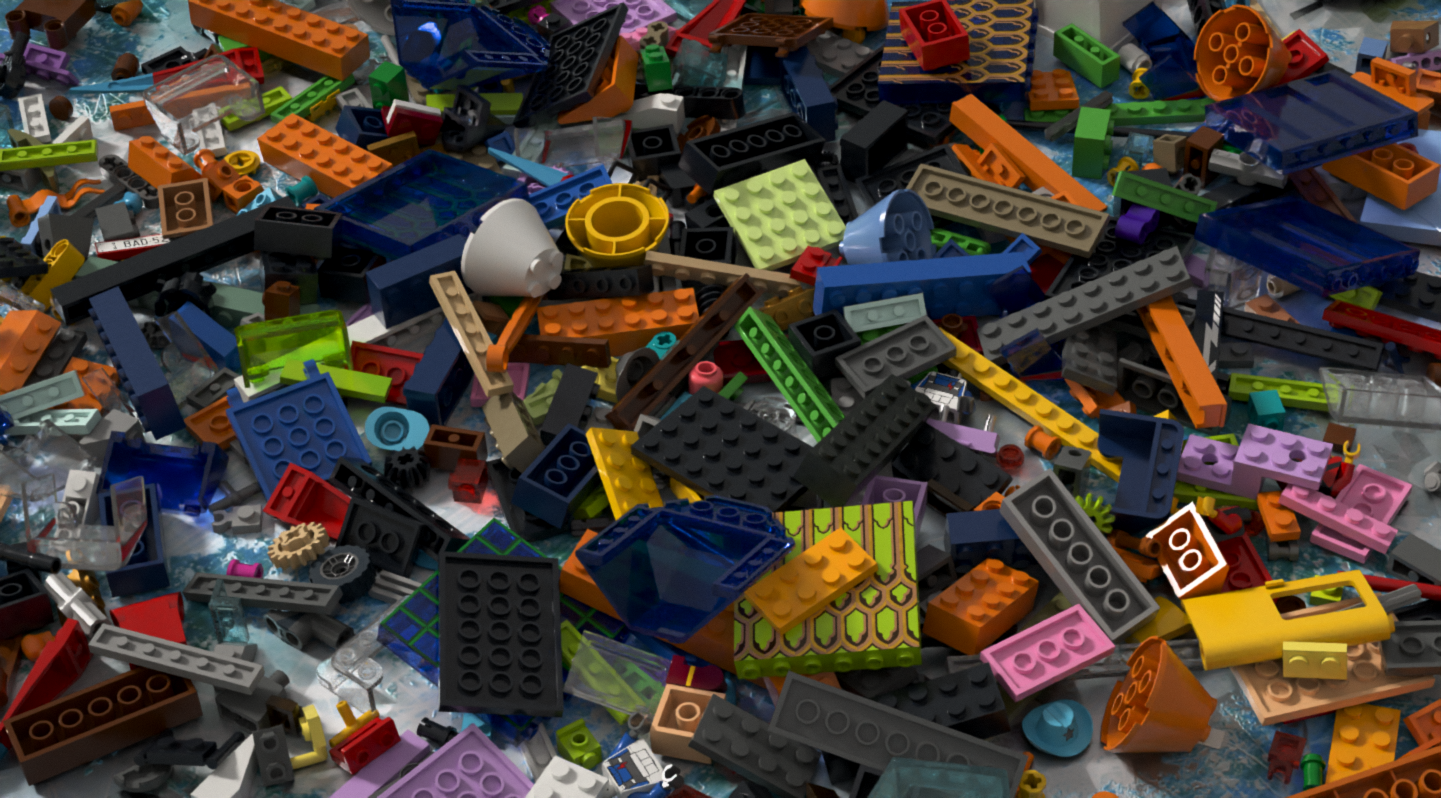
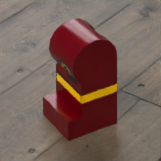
M673 655L666 684L726 693L727 683L719 667L714 665H707L703 668L690 666L684 656Z

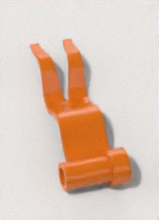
M80 179L75 182L71 190L66 194H58L49 189H43L25 200H21L18 195H11L6 200L11 224L15 227L26 226L30 222V214L39 210L47 196H57L60 208L71 209L87 193L102 194L105 192L104 189L99 190L91 187L82 188L76 193L77 189L82 185L101 184V180Z

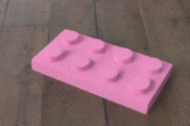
M1359 464L1353 473L1351 482L1340 491L1335 500L1390 526L1411 494L1413 485ZM1318 523L1311 534L1310 542L1363 564L1374 550L1321 523Z
M1077 604L981 651L979 659L983 664L989 662L994 677L1016 703L1113 654L1115 645L1082 606Z

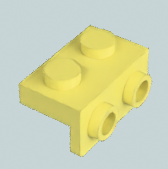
M1283 641V677L1347 680V644Z

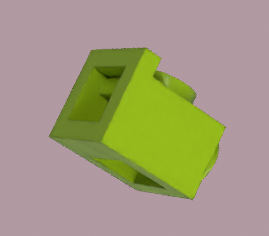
M582 718L555 731L557 749L563 759L588 770L603 762L601 745L585 726V721Z

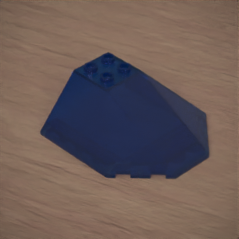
M390 0L399 65L407 71L409 76L421 82V86L427 90L443 89L451 92L452 90H457L458 85H467L469 88H474L543 71L548 66L547 61L549 59L551 43L519 18L513 16L511 19L508 16L499 14V10L482 4L480 8L476 4H471L469 0Z
M709 495L704 496V501H695L693 503H689L688 498L664 501V506L649 508L648 503L637 504L576 550L575 556L629 630L640 632L644 636H656L667 639L671 643L679 644L685 643L795 549L796 543L792 537L786 536V529L780 521L772 518V511L769 507L724 496Z

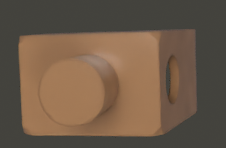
M1439 21L1392 22L1390 28L1391 52L1423 53L1439 45Z

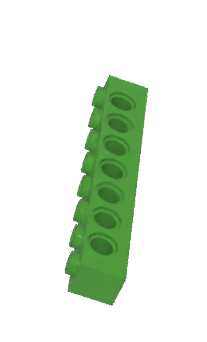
M749 306L733 327L815 440L819 442L846 416L773 318Z

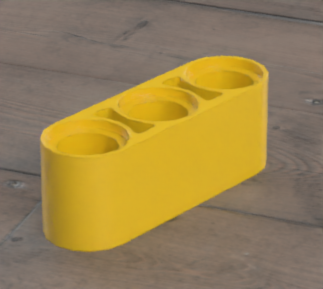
M67 239L56 243L43 259L48 263V274L31 275L20 289L19 295L34 310L46 311L51 306L49 296H51L50 289L71 281L85 261V257Z

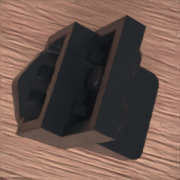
M458 85L453 107H444L442 115L443 124L440 129L444 150L462 152L505 131L506 124L490 113L491 103L467 85Z

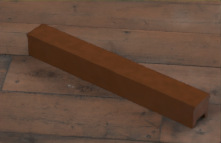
M747 273L737 278L604 416L616 430H634L640 414L648 415L740 319L749 306L751 307L761 297L764 291L762 289L758 290L748 280L750 276Z

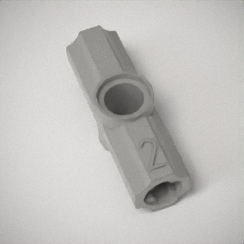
M1214 149L1208 166L1210 171L1234 176L1240 184L1248 186L1259 182L1284 189L1289 175L1288 166L1261 160V156L1258 153L1251 151L1243 152L1239 155Z
M62 572L59 574L52 573L45 580L44 588L48 591L49 596L58 604L57 607L67 618L78 620L83 632L91 639L103 623L112 624L81 587L77 588Z

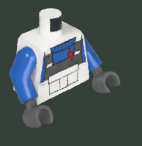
M949 369L946 374L934 371L929 372L924 379L913 384L907 381L910 387L917 392L924 393L930 398L931 402L937 405L929 419L937 420L941 404L950 407L946 422L960 425L963 413L971 415L976 410L972 393L967 390V382L962 379L961 373L956 369Z
M635 712L628 718V726L631 731L625 732L617 746L602 763L603 776L609 779L610 784L602 798H671V787L679 789L684 785V778L679 775L681 770L672 764L663 769L645 740L638 738L639 734H647L650 731L651 725L645 719L643 720L641 714Z

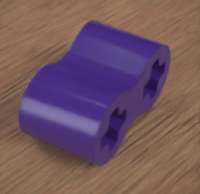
M1133 203L1128 212L1118 219L1115 227V237L1140 245L1143 244L1147 235L1156 229L1160 218V211Z

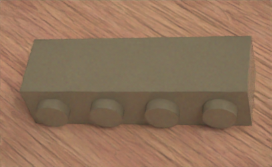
M514 392L492 396L481 406L486 416L484 421L491 428L489 433L497 441L495 446L503 455L501 457L503 463L509 469L516 468L519 472L523 473L542 453L545 446L524 401Z

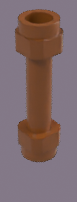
M1113 529L1107 535V541L1111 546L1123 550L1127 547L1136 549L1141 554L1149 557H1158L1162 552V543L1150 537H1143L1142 539L1132 537L1129 533L1119 529Z

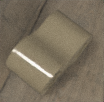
M662 21L650 23L647 27V34L641 37L639 41L640 49H645L646 46L652 44L663 46L665 49L669 42L668 25Z

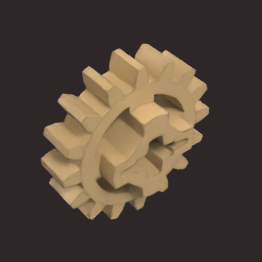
M311 522L308 526L302 523L296 528L292 526L289 531L281 532L278 538L273 539L274 544L268 546L269 552L267 554L276 569L281 567L282 570H286L291 566L294 570L301 565L306 566L308 561H314L319 554H323L325 552L324 548L330 545L328 542L330 538L321 523L316 525L315 522Z

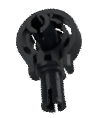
M16 31L10 50L4 51L5 57L0 64V96L6 99L15 98L23 88L26 80V68L24 65L27 60L23 55L31 36Z

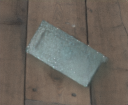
M217 579L209 602V609L218 644L225 642L248 643L250 636L241 599L227 597L223 579Z

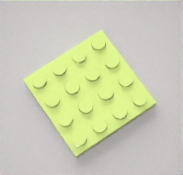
M805 159L714 191V199L730 226L734 228L736 237L756 269L772 271L797 262L807 246L819 247L827 251L838 247L840 242L843 241L846 226Z

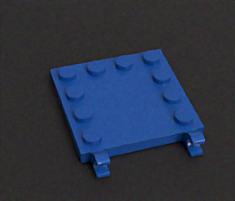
M314 359L303 362L305 367L303 371L307 380L248 402H243L237 387L226 391L228 395L226 398L231 407L226 409V416L266 502L269 501L290 462L313 472L327 483H331L329 478L340 456L363 459L372 466V460L329 372L320 374Z

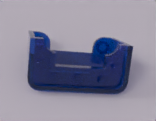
M111 431L96 490L97 495L155 483L161 509L182 511L183 514L191 517H199L200 514L207 512L208 506L219 487L229 462V456L217 443L203 441L202 447L195 444L194 448L146 443L142 438L127 440L125 439V432Z

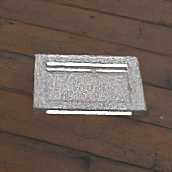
M584 630L575 657L572 659V666L563 692L628 715L637 712L643 716V720L645 719L652 723L666 687L671 660Z

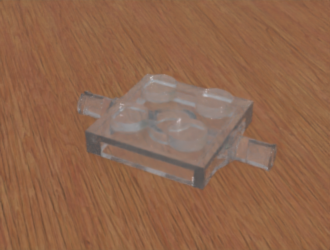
M0 280V306H4L6 303L11 306L10 309L12 311H44V303L34 300L33 297L25 295L17 287Z

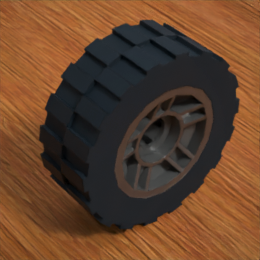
M357 545L338 546L332 550H327L324 554L317 557L316 561L311 564V569L308 572L311 583L340 586L343 593L338 601L340 604L352 602L364 596L372 588L371 586L375 584V577H377L369 553Z

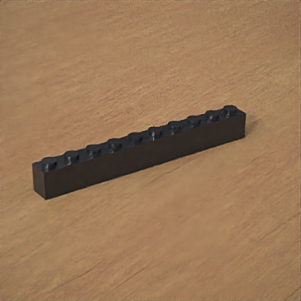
M286 196L50 289L55 309L66 326L91 317L88 309L93 307L89 298L119 286L126 302L154 292L153 288L158 279L169 281L173 278H178L181 280L186 272L201 273L256 251L254 250L255 219L266 205L298 207L289 196Z

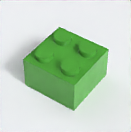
M1081 107L1074 136L1072 176L1102 180L1103 171L1109 169L1110 155L1113 149L1111 135H1113L1115 120H1110L1111 110Z

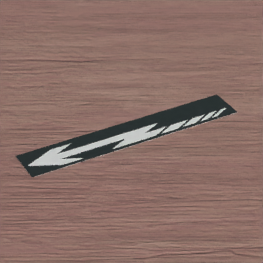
M1197 290L1193 339L1217 383L1224 292Z

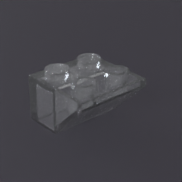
M1211 247L1205 266L1203 290L1224 292V307L1236 309L1245 305L1246 302L1259 297L1264 256Z

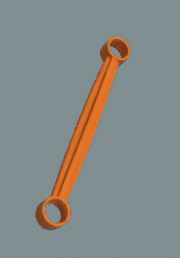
M547 292L535 298H523L513 313L512 319L508 321L497 344H490L486 356L488 372H506L509 354L527 329L541 301L548 300Z

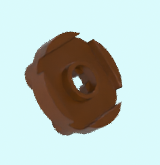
M704 115L686 126L689 130L685 135L680 133L677 138L681 154L686 141L720 132L721 126L714 117L711 119L709 115Z

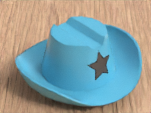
M1064 699L1046 703L1031 710L1024 717L1022 728L1028 741L1037 749L1059 757H1070L1082 752L1089 745L1093 734V720L1089 711L1082 704L1074 700Z

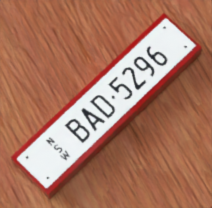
M162 234L96 242L94 243V248L98 258L114 261L128 259L184 236L163 239Z

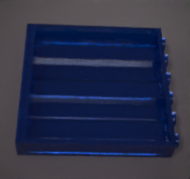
M1337 69L1205 105L1206 127L1224 134V140L1281 175L1418 136V112Z
M1294 195L1199 214L1194 239L1319 297L1414 275L1419 266V255L1421 252L1417 248Z

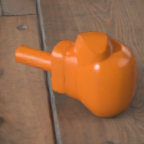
M50 631L36 635L29 634L21 640L22 652L30 661L36 662L48 640L54 642L56 635L53 636Z

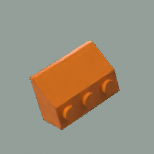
M142 136L139 139L129 141L128 168L156 189L160 185L197 180L202 177L193 167L151 136Z
M1193 502L1145 535L1162 543V552L1157 559L1180 600L1221 593L1229 570L1226 559L1202 516L1196 513V505Z

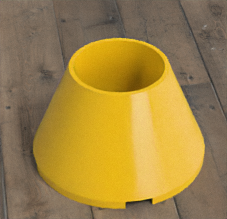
M614 183L590 190V195L582 200L578 198L574 201L567 212L565 226L568 238L593 268L644 265L646 251L657 252L667 232L669 212L664 200L661 197L658 199L651 194L650 189L636 184Z

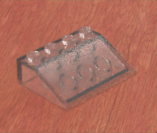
M1331 367L1319 368L1329 413L1339 425L1354 427L1355 424H1365L1366 427L1372 429L1392 426L1393 429L1398 431H1409V428H1416L1421 432L1430 434L1436 433V430L1441 431V389L1426 375Z

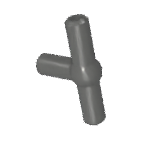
M227 481L220 482L218 488L226 497L209 505L208 510L213 515L214 511L239 506L242 501L261 492L258 482L239 491H235Z

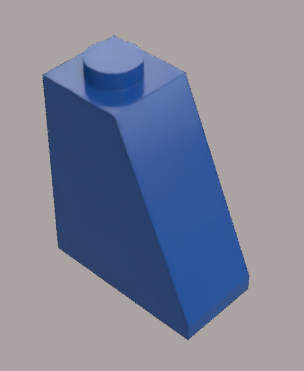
M187 301L171 316L180 356L217 372L224 367L234 372L245 362L241 341L193 303ZM182 350L207 356L208 353L217 368L185 356Z

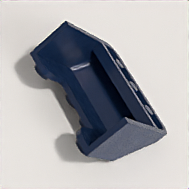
M1100 409L1098 451L1104 457L1123 460L1115 504L1112 506L1111 511L1107 513L1115 516L1114 522L1108 523L1113 529L1125 531L1131 536L1161 524L1169 518L1184 439V428L1178 421ZM1089 517L1094 522L1095 517Z

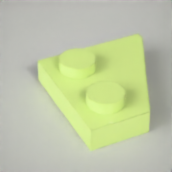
M559 369L552 372L553 378L548 383H541L534 393L528 395L523 400L535 426L543 423L563 375Z

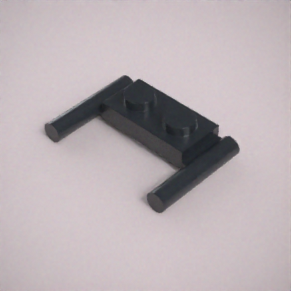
M166 728L134 757V762L138 766H143L146 762L148 764L207 765L208 768L214 770L244 742L245 736L242 732H235L217 749L215 741H204L202 738L176 740L173 731Z

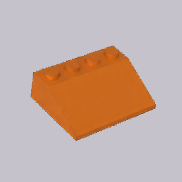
M622 35L616 39L613 52L609 56L607 66L602 73L601 81L595 90L593 99L587 103L577 104L569 111L559 112L557 121L560 125L615 117L619 113L627 112L633 106L639 55Z

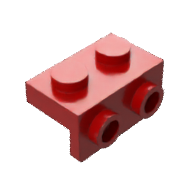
M376 717L329 750V754L335 763L353 775L400 742L401 739L392 718L386 717L384 720H381L379 717Z

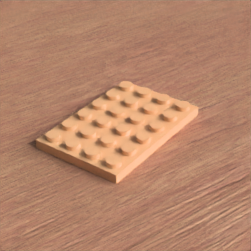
M1381 592L1374 593L1376 597L1382 595ZM1355 597L1280 615L1284 620L1336 612L1363 601L1361 597ZM1393 611L1386 613L1387 615H1392L1394 622L1398 621ZM1377 642L1347 647V680L1283 677V658L1230 667L1262 726L1432 688L1435 682L1433 675L1386 676Z

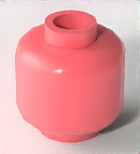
M702 361L696 364L689 371V394L693 395L703 386L718 394L723 389V371L721 368L709 361Z

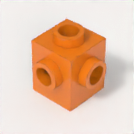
M223 158L217 164L211 162L202 171L204 174L200 179L208 178L212 200L215 202L223 195L222 188L236 181L241 176Z

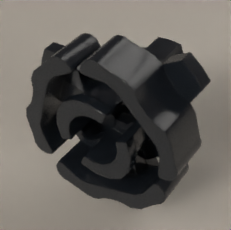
M186 272L181 280L178 278H173L169 281L158 279L153 288L159 293L154 305L155 314L158 317H163L167 307L164 299H166L169 303L163 320L166 326L173 328L171 316L187 301L193 303L200 310L204 309L205 314L211 318L215 308L212 295L216 293V287L211 282L204 283V277L197 272Z

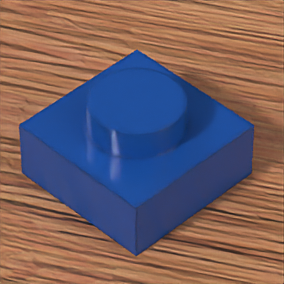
M508 131L484 142L487 150L490 147L512 155L516 149Z

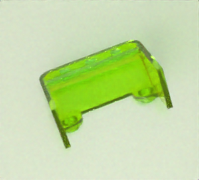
M327 310L249 323L234 329L245 388H250V383L264 381L265 376L270 374V370L284 368L288 358L300 361L314 359L315 363L323 362L325 365L337 368L347 365L348 370H354L347 326L340 310Z

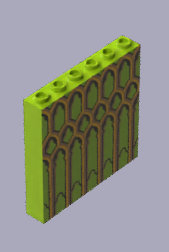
M912 501L735 516L734 664L738 679H757L759 677L771 676L786 677L788 671L796 674L814 675L822 672H848L859 669L877 670L885 667L922 665L916 525ZM841 527L877 562L878 571L780 636L745 599L744 591Z

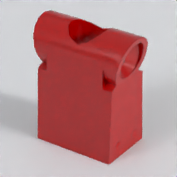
M180 591L109 611L112 622L116 627L187 645L183 630L185 617L184 602ZM129 663L131 670L140 667L139 665Z

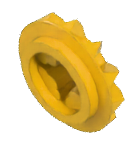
M235 151L224 157L241 177L256 174V170L261 168L260 157L252 151Z

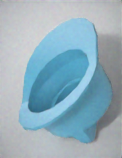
M395 407L375 409L365 422L367 439L374 446L390 451H401L402 447L410 449L415 446L416 450H419L423 446L430 430L428 421L422 414Z

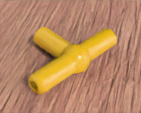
M345 700L339 702L336 708L346 728L329 740L330 747H335L367 723L379 717L378 710L372 707L356 719L348 702Z

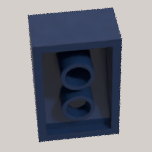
M344 105L335 127L339 137L368 151L367 145L391 138L387 136L381 109Z

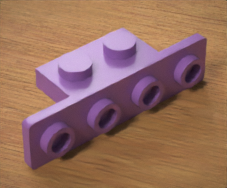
M31 43L27 44L23 55L27 60L24 65L27 76L34 74L46 81H49V79L56 80L64 86L69 84L78 86L80 81L70 71L65 70L71 58L66 52ZM0 53V64L5 57L2 53Z

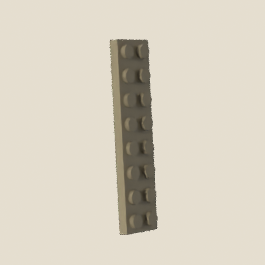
M925 164L919 165L906 189L915 191L923 199L930 215L1013 238H1018L1024 233L1035 244L1090 258L1110 221L1108 213Z

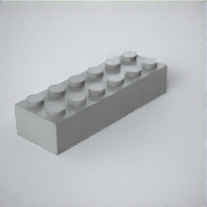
M1051 468L1002 499L999 510L1001 515L1072 606L1080 604L1115 646L1156 618L1160 609L1159 605Z

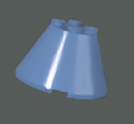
M911 189L896 190L855 220L847 223L843 241L839 244L840 254L846 258L848 265L934 259L936 244L932 245L930 229H934L930 212L923 199Z

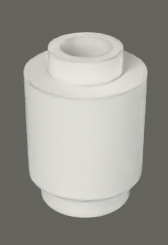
M1128 43L1119 49L1118 55L1121 56L1120 64L1131 73L1138 68L1151 69L1152 61L1150 56L1133 43Z

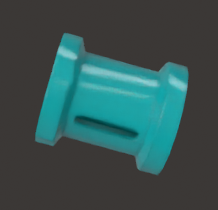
M304 176L301 178V182L295 186L286 187L285 193L298 207L307 197L316 196L318 188L309 176Z

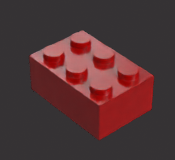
M932 0L899 9L901 34L924 71L934 70L938 67L957 64L970 59L968 33L946 0Z

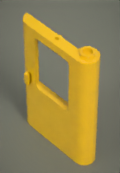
M1359 569L1284 582L1283 579L1266 581L1265 586L1181 600V609L1185 610L1199 640L1201 659L1205 671L1283 658V641L1347 644V647L1389 640L1391 637L1390 633L1395 632L1392 615L1386 614ZM1342 586H1354L1365 607L1284 620L1272 599Z

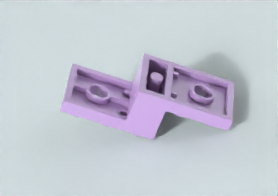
M1249 423L1240 446L1190 434L1180 457L1176 480L1254 500L1257 499V493H1261L1266 478L1319 490L1332 454L1333 444ZM1293 458H1298V459H1301V460H1303V461H1302V462H1295V461H1293V460H1291V459H1293ZM1204 462H1213L1215 464L1210 466L1204 464Z

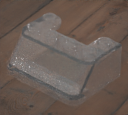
M212 55L148 87L142 94L144 103L164 139L183 155L195 151L200 146L199 136L195 132L223 119L231 113L245 121H252L265 113L259 82L224 55Z
M410 595L402 597L383 609L316 666L319 684L342 700L347 701L348 704L363 714L368 712L372 717L377 714L373 689L383 680L382 667L373 661L372 658L397 638L380 623ZM415 595L404 605L426 622L438 613L436 606L418 595ZM401 610L385 623L399 635L411 626L418 630L422 628V626ZM438 622L432 626V627H434L437 631H438ZM427 631L425 633L427 636L438 642V638H436L430 632Z

